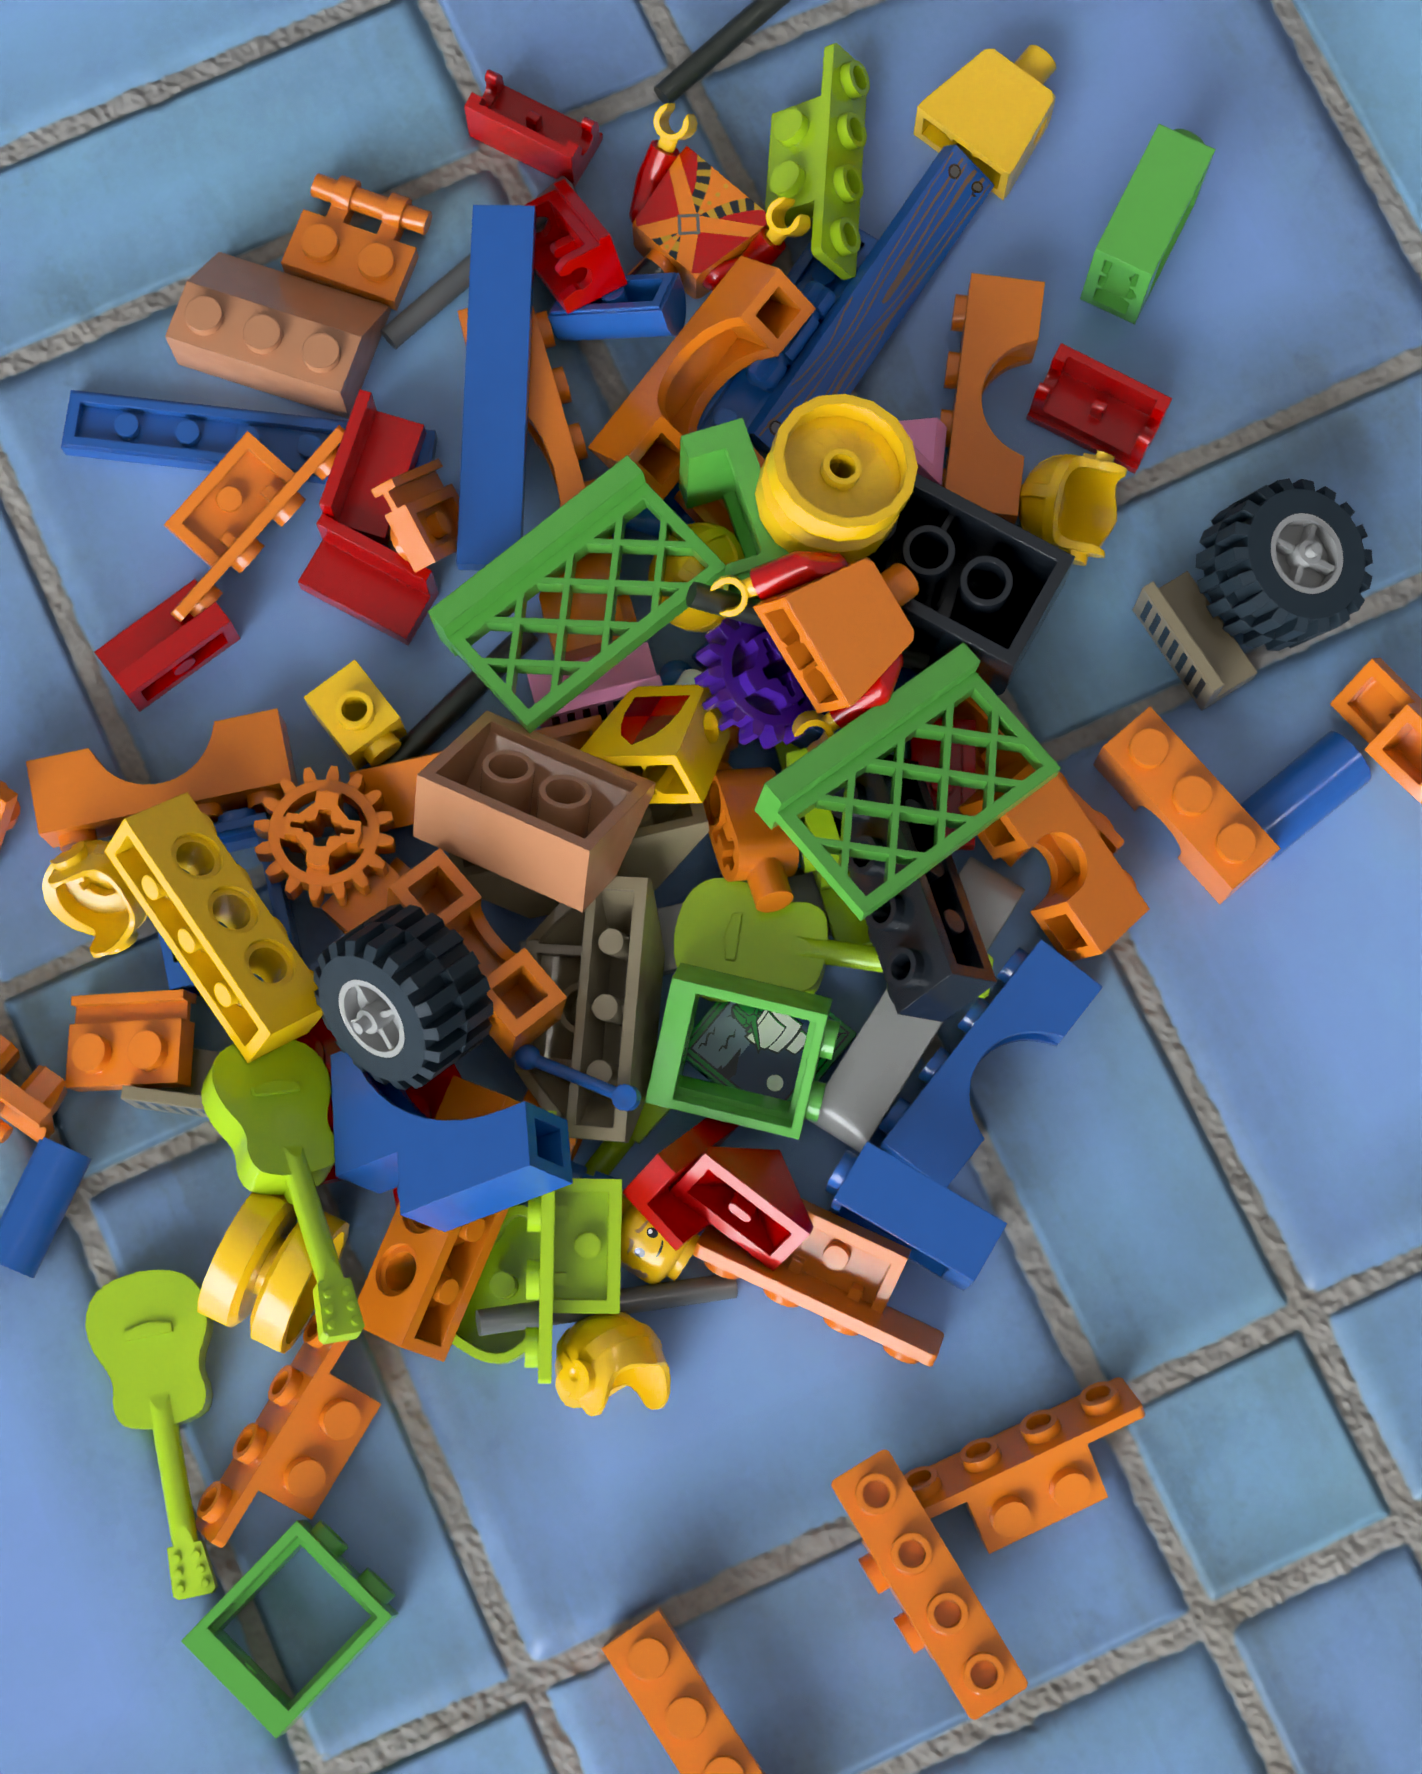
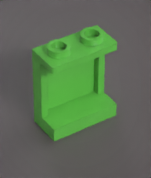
M743 418L681 435L679 489L686 509L723 499L736 539L740 543L745 559L727 564L725 566V575L737 576L741 580L750 577V570L752 568L789 554V552L774 542L760 521L755 491L761 468ZM724 584V590L741 594L735 585ZM758 595L752 597V598H756V599L762 600V599L759 598Z

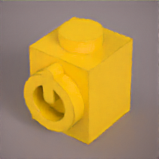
M355 659L304 696L311 713L356 771L367 763L374 767L385 762L398 751L401 746L399 739L407 734L400 716Z

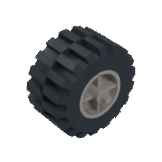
M1289 478L1277 480L1229 505L1228 508L1220 511L1211 520L1213 526L1204 530L1199 541L1206 549L1196 554V568L1204 570V577L1197 580L1200 594L1208 593L1212 601L1210 605L1206 606L1213 618L1218 615L1222 616L1226 621L1222 629L1231 637L1242 633L1243 644L1257 648L1265 644L1267 651H1279L1288 646L1293 648L1331 631L1349 621L1350 614L1359 611L1365 601L1360 593L1370 589L1372 576L1365 572V567L1373 563L1372 550L1364 549L1362 539L1368 537L1364 526L1361 524L1356 527L1351 519L1355 511L1347 502L1341 505L1335 502L1336 492L1326 486L1315 491L1314 481L1300 479L1294 483Z
M401 904L391 905L355 927L321 952L317 959L319 966L314 969L313 978L319 988L314 993L317 1005L324 1014L322 1019L327 1029L334 1035L337 1040L336 1044L342 1052H346L353 1059V1064L362 1072L368 1071L371 1073L374 1080L384 1085L391 1083L396 1089L407 1090L411 1086L417 1089L427 1084L483 1042L482 1038L489 1034L492 1026L489 1017L493 1015V1002L487 996V992L491 989L487 977L481 974L478 967L480 964L473 951L470 952L463 943L464 939L455 929L449 930L445 926L443 919L434 913L426 916L421 907L408 905L404 908Z

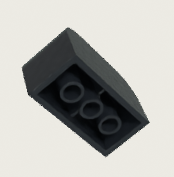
M917 473L913 492L905 507L899 513L894 527L876 552L870 554L867 558L875 563L880 574L894 563H900L906 566L915 576L919 586L918 595L904 604L901 609L914 629V639L911 643L930 649V660L926 668L964 642L981 661L976 672L998 696L1005 692L1061 592L1075 556Z

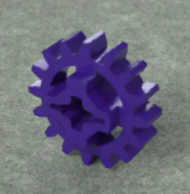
M725 618L720 624L709 630L705 635L709 644L699 650L695 657L700 663L707 666L708 669L695 677L694 680L696 685L709 687L712 696L702 703L704 710L719 708L723 714L717 727L724 731L730 726L736 725L739 727V743L746 745L759 737L763 749H770L782 741L788 745L806 734L805 731L800 736L794 737L792 732L793 722L801 713L816 710L765 628Z

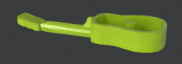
M713 878L700 883L691 890L684 900L675 926L674 957L677 968L681 962L815 994L819 989L827 965L883 973L873 945L829 939L827 919L824 911L818 906L808 902H791L785 908L775 912H760L756 909L748 883L743 881L728 882L724 878ZM987 954L993 969L994 959L990 954ZM990 988L978 997L984 999L989 996ZM700 995L701 998H704L709 1001L729 1002L713 997Z
M296 1040L250 1063L246 1062L235 1044H232L218 1054L203 1082L201 1097L205 1113L214 1128L232 1148L236 1160L237 1174L243 1186L250 1192L257 1194L284 1195L286 1201L294 1207L317 1281L313 1289L318 1340L322 1344L357 1339L365 1327L351 1277L344 1278L316 1186L324 1182L335 1164L334 1135L327 1120L331 1094L330 1077L327 1067L312 1048Z
M645 1103L629 1143L603 1141L584 1165L587 1167L586 1174L594 1176L595 1172L598 1171L610 1175L636 1142L640 1145L671 1109ZM515 1205L508 1209L452 1342L454 1346L463 1352L487 1363L501 1365L513 1363L525 1356V1330L479 1336L476 1326V1310L539 1301L526 1300L527 1259H540L541 1232H527L528 1207L524 1205Z
M147 1270L125 1275L99 1289L89 1302L85 1328L93 1353L111 1379L113 1386V1409L118 1421L123 1426L131 1429L153 1430L172 1547L167 1548L172 1594L177 1600L215 1593L218 1588L205 1541L198 1540L179 1428L180 1425L202 1417L209 1411L212 1405L213 1391L206 1371V1356L213 1333L214 1320L197 1312L198 1298L202 1285L195 1279L171 1270Z

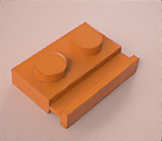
M439 458L393 477L371 489L375 498L384 495L392 512L386 514L385 518L391 527V541L398 554L404 560L409 561L415 573L457 552L459 496L452 483L445 487L443 486L436 470L443 467Z
M179 989L71 996V1006L76 1007L75 1024H69L65 1077L66 1088L78 1092L122 1090L123 1085L147 1089L191 1087L195 1023L190 1021L191 1004H196L197 994Z

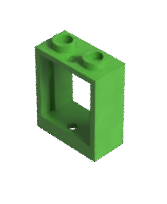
M1158 124L1095 248L1080 297L1081 300L1132 324L1136 323L1197 201L1216 149L1205 145L1200 137L1188 130H1172Z
M680 962L670 984L645 1103L799 1140L805 1119L817 1122L821 1110L826 1083L814 1081L819 1058L832 1060L841 1023L840 1021L829 1019L833 999ZM700 995L810 1021L792 1101L683 1076Z
M307 1520L296 1521L181 1640L275 1738L285 1734L399 1615L389 1604L396 1596L394 1591L369 1567L359 1574L342 1556L349 1548L348 1545L322 1520L314 1527ZM303 1547L371 1617L291 1699L223 1629Z

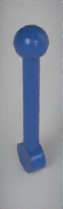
M525 1044L515 1052V1061L523 1070H531L536 1067L611 1098L613 1105L619 1110L632 1111L640 1104V1092L633 1085L622 1084L614 1086L541 1056L539 1050L531 1044Z

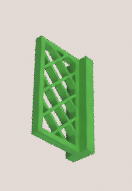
M627 455L427 612L440 640L454 656L459 655L530 734L688 608L686 605L687 593L694 581L712 586L716 579L725 576L726 565L646 483L643 471ZM646 508L661 522L659 540L624 539L626 524ZM671 532L678 541H669V533ZM614 534V539H607ZM588 553L612 554L609 580L575 578L577 562ZM622 554L657 555L654 581L619 580ZM667 556H692L705 568L689 582H664ZM565 572L564 578H558ZM539 592L562 593L559 619L525 618L527 601ZM573 593L607 594L604 621L570 619ZM617 596H652L651 612L639 622L615 621ZM662 596H668L669 598L662 603ZM513 612H515L514 617H508V616H510ZM489 631L512 632L509 659L482 658L472 645ZM523 632L557 633L554 660L520 659ZM568 634L602 635L600 653L588 662L565 661ZM613 636H620L612 642ZM496 673H507L506 684ZM518 673L552 675L550 692L529 709L515 695ZM563 675H568L569 677L562 682Z
M964 642L892 693L891 699L886 704L870 708L767 781L756 804L755 812L771 830L777 825L781 827L860 921L1055 778L1061 769L978 675L976 670L981 661ZM971 697L988 716L987 733L952 728L954 708ZM942 717V726L932 725V723ZM998 728L1004 735L998 734ZM913 737L941 741L939 768L904 763L905 743ZM951 743L986 748L985 774L949 770ZM997 750L1021 753L1036 771L1024 780L996 777ZM894 752L893 761L882 760ZM864 772L892 776L890 804L854 799L855 779ZM902 778L938 783L936 811L900 806ZM948 785L983 790L982 811L975 816L948 813ZM845 787L844 797L832 796ZM994 791L1005 793L994 801ZM814 808L843 812L840 840L815 837L800 818ZM859 814L889 819L887 847L850 842L852 815ZM899 820L934 825L933 847L925 853L897 849ZM945 827L956 829L945 838ZM830 854L839 855L838 863ZM849 857L885 862L884 883L865 896L848 876ZM896 864L908 865L895 874Z

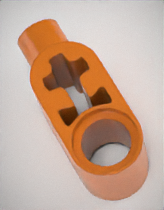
M771 767L717 770L703 806L710 830L708 834L720 871L728 882H748L758 911L769 913L781 910L788 906L794 898L787 877H792L797 870L799 848L779 825L771 830L755 812V807L764 784L776 776V773Z

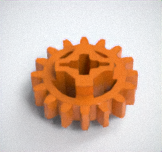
M331 765L326 779L317 780L311 767L304 768V784L296 787L285 777L280 780L284 797L280 801L272 797H264L262 804L265 811L271 816V819L254 821V830L257 836L268 841L254 847L259 862L274 861L265 871L271 884L281 882L287 878L284 889L287 898L294 901L303 890L309 892L312 906L320 908L325 894L334 893L340 907L347 905V889L355 887L365 896L371 892L366 878L370 872L383 877L387 875V865L379 855L395 853L396 851L395 839L387 834H383V832L395 827L392 812H377L385 803L383 794L379 789L363 795L365 788L363 775L356 773L346 784L341 782L338 766ZM315 801L313 804H311L309 807L304 809L299 814L295 813L299 808H301L305 804ZM344 802L350 804L362 814L368 827L362 826L361 821L349 820L343 808ZM324 828H334L336 836H329L326 846H317L314 838L322 837ZM283 847H289L290 852L302 853L304 855L307 865L306 872L290 862L284 853ZM351 859L357 860L347 869L335 873L337 869Z

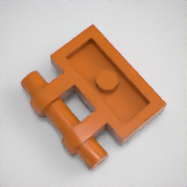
M318 173L311 186V196L331 203L326 217L303 209L281 261L284 272L389 305L390 309L397 311L419 258L417 248L401 243V237L405 229L426 235L431 225L432 212L413 206L412 199L394 192L387 197L361 188L359 180L345 175L340 176L337 180ZM354 212L381 220L382 222L377 234L349 225Z

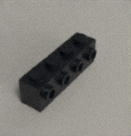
M889 754L882 760L893 761L894 755ZM904 758V763L919 765L918 761ZM864 772L855 779L854 799L890 804L892 776ZM902 778L900 806L936 811L925 781ZM845 787L832 796L844 797ZM831 811L840 838L843 812ZM853 814L850 842L887 847L889 819ZM899 820L897 849L927 852L934 844L935 826ZM952 854L865 918L869 939L875 947L887 982L888 995L899 1015L944 1022L997 983ZM849 857V877L865 896L884 883L885 862ZM896 864L895 874L908 865Z

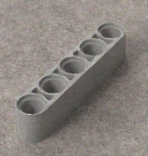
M970 857L960 871L959 877L986 952H988L1024 894L1025 889L975 858ZM886 989L826 1084L818 1121H808L860 1153L866 1142H869L943 1022L897 1014Z

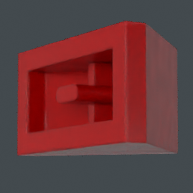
M709 1146L681 1175L669 1191L772 1271L811 1234L814 1227L784 1158L778 1149Z

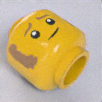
M622 1194L621 1267L649 1284H657L666 1276L675 1281L693 1255L700 1236L697 1234L675 1251L625 1195Z

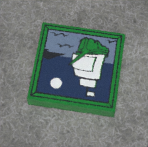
M716 1002L692 1030L686 1062L712 1083L792 1101L810 1021L738 1003ZM831 1012L829 1019L840 1021L841 1023L832 1060L819 1058L814 1081L818 1082L857 1035L854 1030Z

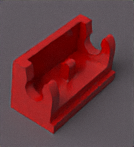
M490 69L487 70L485 73L486 89L483 96L481 97L472 92L464 105L469 136L555 179L564 176L575 188L603 140V133L599 132L598 122L584 117L580 123L505 86L501 74Z
M562 179L554 183V190L528 202L524 206H535L536 218H547L545 228L536 233L534 271L565 312L569 314L628 283L610 233L567 181Z
M1061 343L1052 359L1043 383L1040 382L1026 420L1094 454L1097 453V450L1114 456L1113 463L1119 464L1135 474L1161 427L1173 398Z

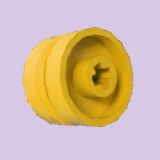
M834 394L817 396L795 407L779 427L772 442L771 450L767 454L760 470L755 491L760 521L774 542L789 553L794 551L838 552L848 562L869 556L876 552L889 535L899 517V513L905 507L913 492L918 465L911 438L895 416L874 401L853 395Z
M253 1192L249 1195L228 1227L212 1259L202 1284L197 1306L198 1313L230 1328L241 1323L251 1313V1339L283 1354L295 1344L315 1312L313 1289L317 1284L294 1207L286 1201L284 1195H264ZM324 1211L336 1253L340 1260L348 1238L350 1224Z

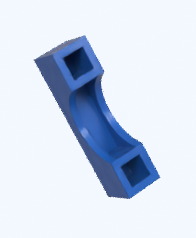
M1043 940L1037 943L1030 954L1021 947L1014 952L996 976L1005 984L991 1003L983 998H978L957 1026L966 1033L961 1042L952 1053H949L942 1046L937 1050L918 1075V1078L927 1084L912 1104L901 1097L878 1126L887 1134L879 1147L881 1150L946 1188L984 1141V1137L974 1120L969 1097L971 1078L977 1064L993 1050L1013 1042L1035 1041L1057 1047L1103 987Z

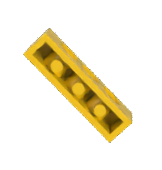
M186 792L124 818L104 852L246 1062L250 1063L309 1033L323 1016V1011L317 1005L314 991L319 989L313 980L314 971L306 966L289 941L284 925L269 912L254 890L247 871L235 862L217 836L212 820L200 811L189 793ZM218 921H220L221 923H223L224 925H226L227 928L224 927L223 925H221ZM254 974H256V975H258L259 977H261L264 981H261L260 979H258Z

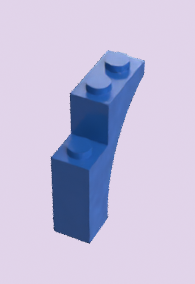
M339 1051L330 1055L336 1177L379 1194L397 1187L400 1214L402 1216L447 1232L573 1184L568 1120L526 1101L476 1118L465 1120L430 1119L411 1101L405 1090L396 1089L391 1083L384 1085L374 1080L371 1073L368 1071L362 1072L354 1065L353 1059L346 1052Z

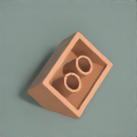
M218 252L187 280L165 338L178 365L349 419L359 389L363 386L382 336L380 330L386 325L391 309L386 304Z
M486 710L417 774L413 837L583 912L616 877L652 799L655 782L537 731L529 734L522 725Z

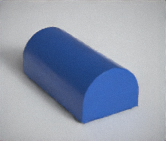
M672 272L625 275L628 284L569 314L565 312L556 300L548 315L552 330L560 341L677 336L683 329L686 319V297L680 274Z
M1330 731L1240 805L1281 848L1271 859L1273 861L1371 780V771L1361 753L1349 740L1335 731Z
M48 1138L39 1139L0 1219V1265L35 1278L92 1160L91 1158Z

